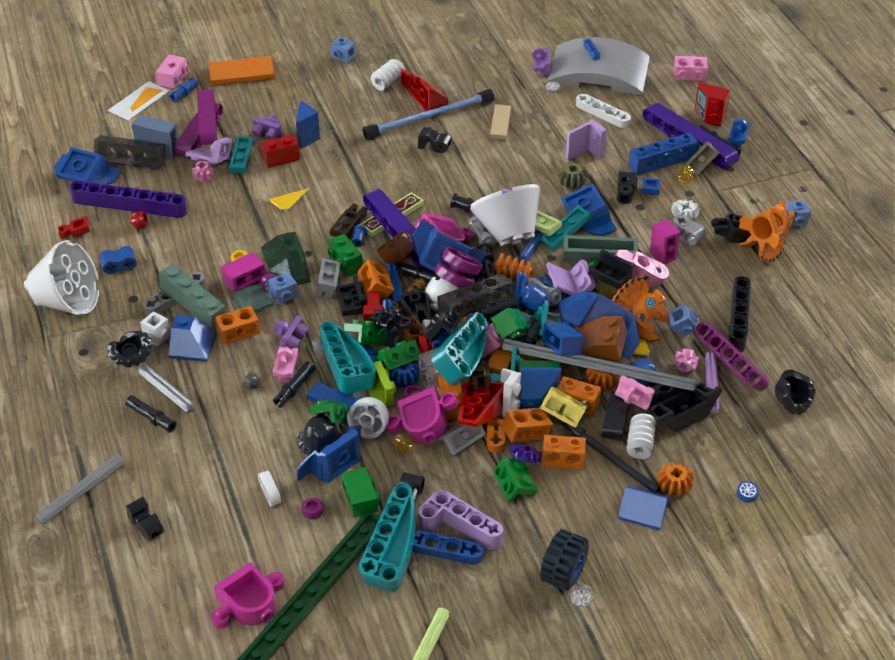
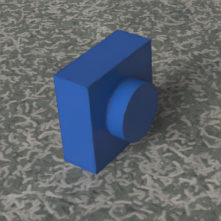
M643 177L642 194L659 195L660 179Z

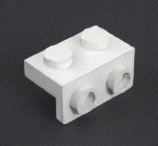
M503 368L501 371V382L504 383L502 417H505L507 411L519 410L521 373Z

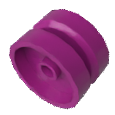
M446 247L442 255L445 262H439L434 272L449 283L470 290L475 282L472 275H478L483 265L473 257L457 249Z

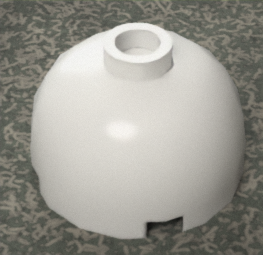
M433 277L425 291L430 309L437 313L439 311L443 312L446 308L449 310L456 309L464 298L463 294L459 295L457 293L459 289L443 278H440L438 281L435 280L436 277Z
M373 397L359 399L351 406L347 414L349 427L361 425V437L367 439L378 437L385 430L389 421V413L385 404Z

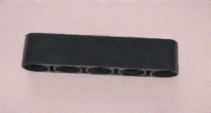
M744 276L736 277L734 280L728 340L740 352L745 350L748 336L751 280Z

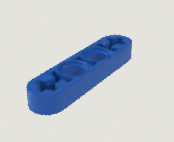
M415 530L412 552L467 564H479L483 560V547L477 542ZM429 541L437 543V545L432 548L427 547L425 544ZM456 546L458 550L450 552L447 550V547Z

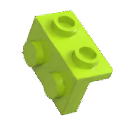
M374 362L376 367V386L373 389L367 390L369 397L381 400L385 406L393 405L394 393H396L395 384L393 381L390 382L389 371L383 367L382 362Z

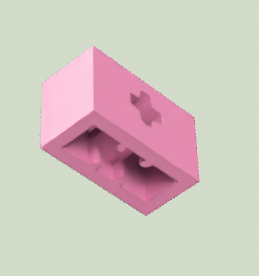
M168 55L155 72L157 85L176 88L185 74L188 73L189 66L186 58Z

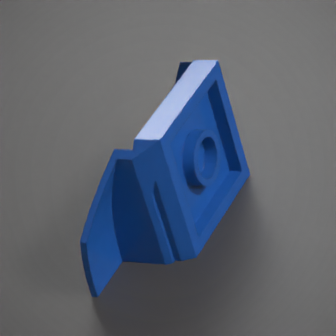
M73 147L70 148L67 155L62 154L54 165L57 178L71 182L86 181L111 184L116 181L122 171L121 169L110 167L106 159L100 154Z
M593 184L561 198L568 214L577 205L591 214V218L579 229L599 236L617 230L610 218L606 204Z
M421 220L413 235L420 264L432 271L435 270L439 262H445L442 255L446 247L457 249L482 263L486 256V253L473 246L470 248L436 230L435 226L424 220Z
M603 294L574 301L563 318L577 327L602 316H623L627 335L622 356L629 360L640 344L635 315Z
M350 426L347 434H343L338 440L327 445L320 453L316 450L311 453L298 466L296 471L297 481L312 473L320 481L329 483L340 476L341 473H344L360 462L359 439L361 438L362 426Z

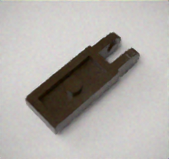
M352 204L332 226L330 235L337 237L345 234L348 238L353 232L354 227L366 217L368 209L362 206L357 212L358 205Z
M481 357L477 367L470 375L473 390L478 389V384L483 383L486 388H490L491 376L488 358Z

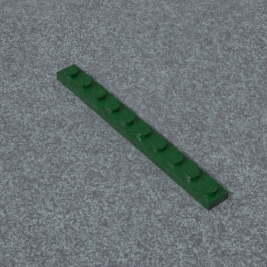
M367 511L237 660H270L365 550L380 516Z

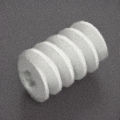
M396 59L389 60L371 75L373 86L383 91L401 77L400 70L405 69V67Z
M649 414L635 415L630 421L627 452L636 459L649 458L653 450L656 419Z

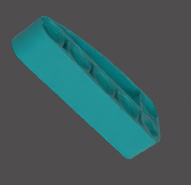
M475 313L463 321L431 357L434 366L452 386L457 385L472 374L483 354L487 335V322L480 313Z
M330 321L320 324V344L339 390L343 393H354L360 390L373 389L376 386V367L362 345L337 324Z
M399 483L393 488L359 563V571L364 583L391 592L399 589L411 558L415 537V504L412 489L406 483ZM385 532H391L388 535H383ZM382 550L380 554H374L376 551ZM388 576H395L391 580L386 579Z

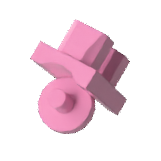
M279 347L273 368V376H278V381L289 382L293 377L299 353L298 348Z
M621 376L615 395L623 398L627 404L633 403L647 410L655 391L650 387L637 383L632 378L629 379Z

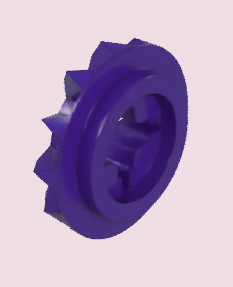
M518 443L510 447V452L513 456L521 461L536 463L542 460L541 452L535 448Z

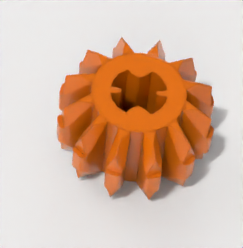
M587 368L586 381L589 384L601 387L603 391L606 388L611 390L613 386L617 385L619 375Z
M672 461L670 465L665 464L663 469H660L658 473V486L661 487L662 493L669 492V496L676 494L679 498L681 494L687 495L693 487V472L689 470V466L683 467L682 463L676 465Z

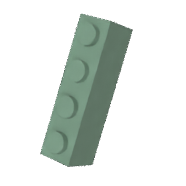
M564 235L563 262H579L582 259L590 263L591 258L599 259L602 249L614 255L619 250H627L634 254L638 251V238Z
M174 263L159 272V287L211 329L216 327L215 316L225 314V305Z

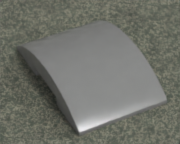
M601 37L573 39L557 45L548 83H554L555 85L557 83L570 87H579L580 82L611 86V91L643 95L650 56L635 46L614 39ZM590 38L601 53L600 59H592L583 45L584 39Z

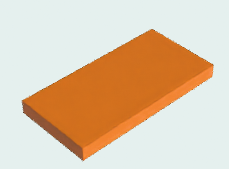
M271 56L208 62L211 85L275 78Z

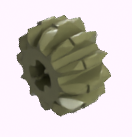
M567 162L566 165H561L558 177L560 184L565 185V188L571 187L573 189V187L579 189L580 186H584L588 173L586 167L581 166V163Z

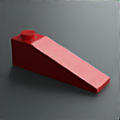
M405 69L400 70L401 84L425 112L448 104L447 96L438 88Z
M469 380L463 387L458 424L478 427L501 415L503 412L504 383L491 381L490 388H486L483 383L478 384V389L473 390V385Z

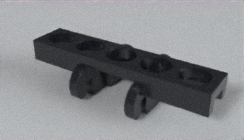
M387 306L384 307L386 312L374 309V315L369 317L372 321L377 322V329L384 327L386 331H391L393 326L409 330L414 322L412 318L402 316V311L399 309L396 310L398 315L396 313L389 314L390 309Z

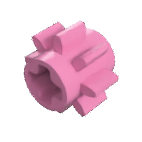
M199 161L195 164L196 168H192L195 180L198 179L199 182H207L211 179L210 175H214V169L206 161Z
M683 348L682 352H676L673 364L676 365L679 371L689 373L691 369L696 370L699 357L696 356L693 350Z

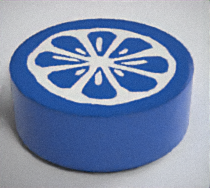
M745 481L738 485L736 494L741 501L749 503L757 499L759 489L754 483Z

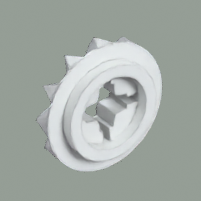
M686 199L673 202L671 212L674 216L684 215L690 220L696 218L700 211L697 203H693L692 200L687 201Z

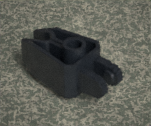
M728 213L725 218L717 217L710 222L711 226L714 227V233L723 236L729 243H743L752 236L749 231L739 228L741 215Z
M417 285L412 286V293L408 294L406 288H402L401 311L404 316L410 317L414 314L419 323L423 322V320H430L427 293L419 291Z

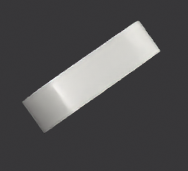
M267 470L259 473L258 480L269 505L272 507L280 504L281 497L270 472Z

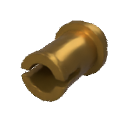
M421 278L415 279L414 283L407 287L406 290L410 294L412 293V286L417 285L419 291H424L427 284Z

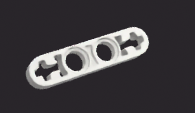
M587 94L577 95L576 106L618 127L626 128L630 126V114Z

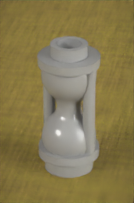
M476 216L470 218L468 229L474 235L479 236V244L487 242L494 248L497 243L494 236L490 232H486V227Z
M536 277L527 279L526 286L535 284L547 292L546 300H548L549 306H555L561 300V291L559 289L547 287Z

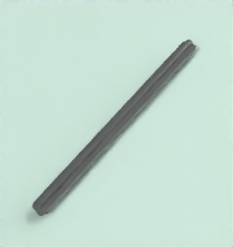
M504 339L502 343V349L512 352L514 347L516 348V353L689 391H694L697 382L691 378L585 355L560 356L551 348L510 339Z

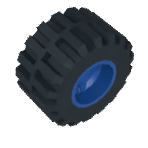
M560 529L552 538L545 552L541 565V580L565 591L570 590L577 582L585 565L589 551L588 539L565 529Z

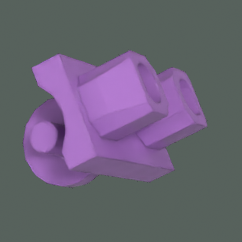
M539 47L534 49L532 56L534 58L535 72L540 71L542 76L550 74L549 48L543 49Z
M270 114L269 117H264V119L253 118L254 127L252 132L254 136L260 138L264 132L268 140L284 136V132L281 131L280 121L277 120L275 114Z
M297 315L290 326L286 320L275 324L276 336H283L279 347H288L289 349L298 347L301 340L293 335L295 334L303 339L309 329L300 323L302 320L301 316Z

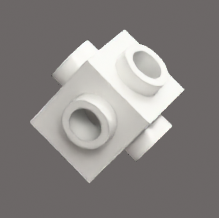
M154 311L140 322L142 332L148 333V337L152 339L151 343L156 346L166 341L171 335L168 319Z

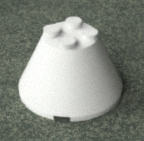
M521 185L512 187L513 191L502 194V191L492 193L472 203L470 209L500 243L501 247L509 244H520L524 238L527 240L535 237L534 231L540 196L539 185Z
M70 240L57 243L29 272L27 280L24 281V287L29 292L36 306H44L76 315L91 312L96 306L99 297V290H96L98 275L92 259L83 247L77 243H71Z

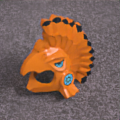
M779 201L775 207L767 209L751 218L743 215L739 220V228L749 231L752 236L746 242L738 244V246L746 248L759 244L760 260L765 262L775 261L774 259L778 258L782 254V250H784L783 245L785 242L783 239L786 238L790 226L795 222L794 217L797 212H787V204L784 201Z
M645 275L624 284L617 294L613 296L612 301L635 315L639 337L648 341H654L659 339L660 336L655 335L654 327L650 325L649 319L655 318L668 324L670 319L662 304L666 298L658 289L653 293H648L649 287L647 284L650 277Z

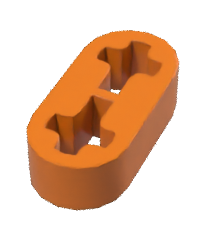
M497 417L487 422V449L492 453H500L505 449V431L501 426L503 419ZM495 426L498 427V431H494ZM494 439H498V444H494Z

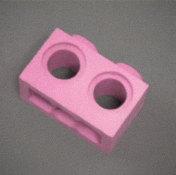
M675 56L674 80L706 81L708 70L707 57Z

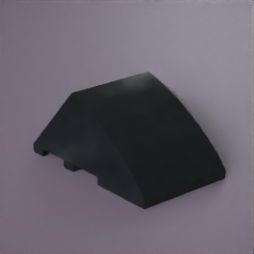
M653 382L643 385L655 391L649 411L658 424L675 432L707 417L722 392L721 387L716 386L715 389L706 387L705 383L702 382L696 384L694 391Z

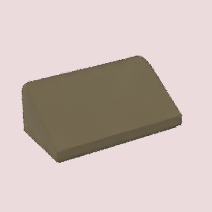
M707 141L684 164L683 168L697 177L720 152Z

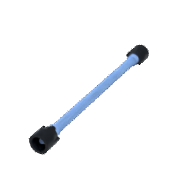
M491 89L478 92L475 97L467 100L465 99L384 125H368L362 128L363 135L366 140L380 136V133L385 130L471 104L489 103L494 101V93Z

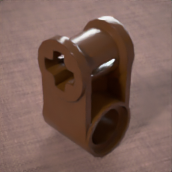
M413 314L410 318L414 322L409 330L396 327V330L406 343L415 340L420 349L418 336L424 334L423 327Z

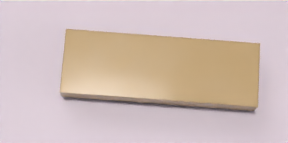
M495 104L490 139L507 140L511 105Z

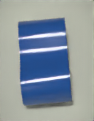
M123 246L114 251L105 250L99 255L102 270L106 274H113L123 269L131 270L137 265L134 250L130 246Z

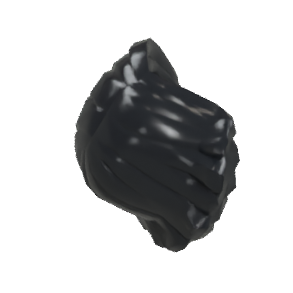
M127 332L120 338L119 342L112 341L108 343L107 351L109 353L107 355L111 360L116 361L117 365H123L127 368L133 365L138 366L140 363H144L146 357L151 353L152 339L148 337L146 332Z
M792 369L785 370L781 374L774 389L779 403L784 405V408L792 415L795 413L798 415L802 412L805 413L811 406L812 401H814L816 393L814 381L808 376Z
M317 414L307 422L304 430L299 433L297 437L298 447L308 456L315 450L320 453L327 445L338 440L342 434L338 433L336 425L331 423V419L328 416Z

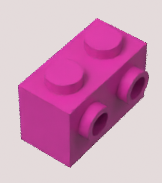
M669 220L654 224L652 227L649 253L662 264L676 260L680 231Z
M253 252L221 266L223 281L233 292L260 281L266 275L264 263Z

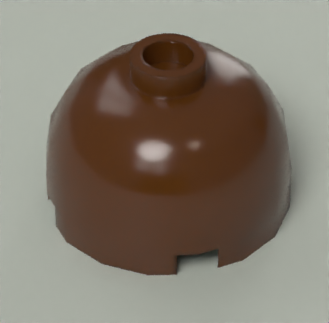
M404 230L396 234L395 238L389 239L377 249V253L388 264L395 265L401 263L403 265L411 259L409 255L413 252V241L407 231Z

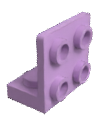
M592 120L567 133L566 159L570 160L587 151H590L599 159L604 157L607 129L595 120Z
M224 137L214 141L211 151L196 148L187 151L186 156H190L192 160L201 161V159L207 160L209 164L223 162V160L229 159L232 138Z
M581 259L570 272L548 262L546 264L553 287L570 296L582 291L591 292L597 286L594 277L588 274L589 265L585 260Z

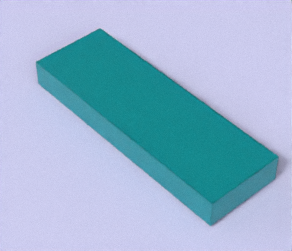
M236 137L229 164V173H246L254 143L253 137Z
M577 205L561 220L562 227L551 236L545 234L540 239L541 243L554 252L563 244L564 235H573L591 218V214Z

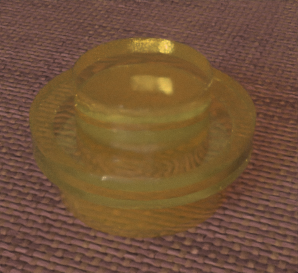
M400 433L394 439V448L400 453H406L412 446V437L408 433Z

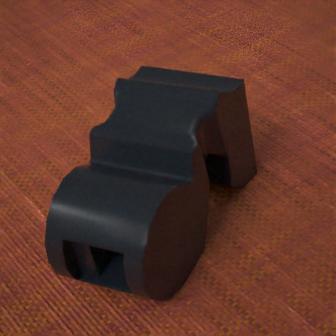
M423 127L418 136V149L425 148L427 143L430 142L434 152L444 153L448 150L452 139L446 133L439 134L438 130L435 131L431 127Z
M619 171L616 198L619 203H631L634 191L637 189L638 177H636V173Z
M144 497L126 506L127 517L133 525L137 526V530H140L147 541L164 533V528L155 513L150 515L148 504Z

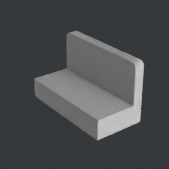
M457 423L436 440L444 441L451 455H454L486 435L482 425L474 427Z

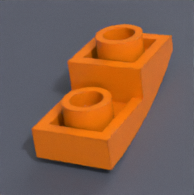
M501 344L500 347L494 350L488 363L489 370L494 374H501L503 368L509 370L512 352L503 350Z

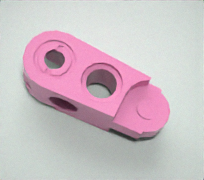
M619 250L615 254L634 264L631 279L634 280L645 275L650 277L647 284L648 287H658L669 275L664 264L638 251L633 254L627 250Z

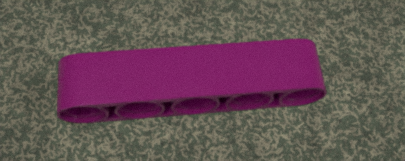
M214 89L197 90L200 145H212L214 141L218 140Z
M215 103L217 123L222 116L223 106L222 104ZM198 112L175 144L176 155L186 156L187 151L202 146L200 145Z
M705 321L697 324L695 327L697 337L744 382L757 391H763L768 387V377L716 328Z

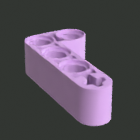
M436 491L419 508V527L422 531L432 532L445 522L489 550H497L502 546V525L447 491Z

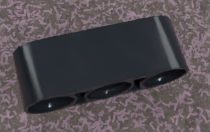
M611 390L601 437L622 441L630 404L625 403L623 398L615 395L616 391Z

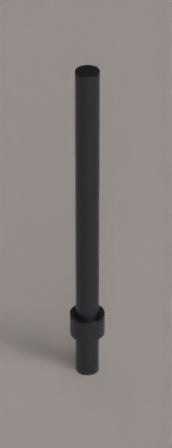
M562 421L561 425L569 430L573 437L586 438V444L650 491L659 492V486L589 436L585 429L580 426L575 428Z

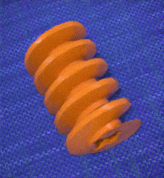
M501 253L496 261L494 273L507 279L511 277L513 281H516L518 273L527 274V279L533 278L535 267H531V261L525 265L524 259L518 263L517 257L512 262L510 255L505 260L504 254Z

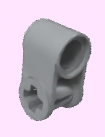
M684 215L674 217L673 223L680 231L679 240L689 246H696L706 237L707 231L701 224L690 220Z

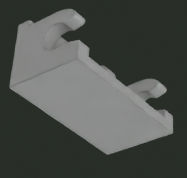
M322 258L315 298L320 299L322 292H328V299L332 298L333 291L337 287L340 268L339 261Z

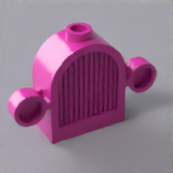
M425 212L415 224L417 228L421 220H424L435 226L436 230L460 243L470 241L474 235L466 227H461L460 229L452 218Z
M433 386L397 401L401 416H389L386 428L390 433H396L405 428L414 441L418 443H431L444 433L447 427L445 411L454 409L458 405V399L452 392H447L441 397Z
M249 562L214 586L216 600L223 607L213 611L211 615L213 625L216 628H225L230 624L231 616L244 625H258L268 622L273 617L275 610L274 591H280L285 586L283 574L271 572L266 578Z

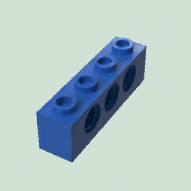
M690 133L631 149L629 167L636 175L688 161L697 152L698 141Z

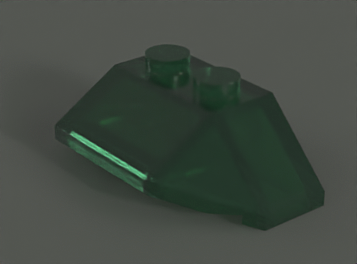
M295 231L277 235L261 247L270 273L279 276L289 272L297 285L311 282L305 254Z

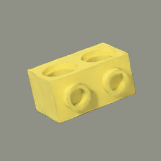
M553 386L540 406V409L575 428L587 408V405Z

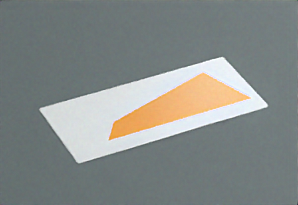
M148 81L108 111L126 120H130L169 90Z

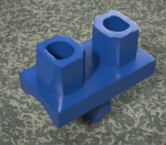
M743 119L734 120L728 141L741 149L742 144H745L750 123Z

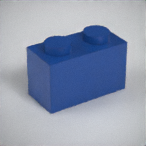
M565 322L544 323L541 342L560 356L581 355L584 336Z

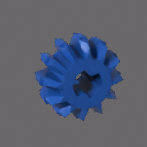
M416 361L390 370V382L393 381L397 388L414 385L419 379V365H417Z

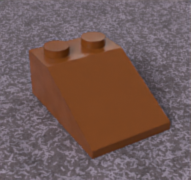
M602 316L573 328L584 336L581 355L608 361L621 360L627 335L623 316Z

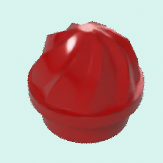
M136 211L131 215L130 223L132 226L144 228L145 225H148V218L144 211Z

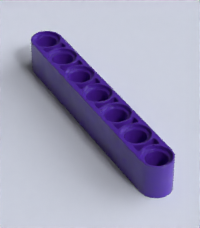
M654 103L643 110L642 115L645 121L672 138L690 133L698 141L697 151L708 141L720 152L711 161L720 168L726 169L739 161V154L734 148L660 103Z
M74 181L69 185L72 201L76 204L132 212L144 211L146 214L181 218L187 214L186 199L181 194L86 181Z
M381 189L363 195V202L366 208L392 238H395L396 234L404 230L410 235L414 245L413 252L409 255L412 261L417 266L423 267L426 271L435 273L420 264L413 237L416 228Z

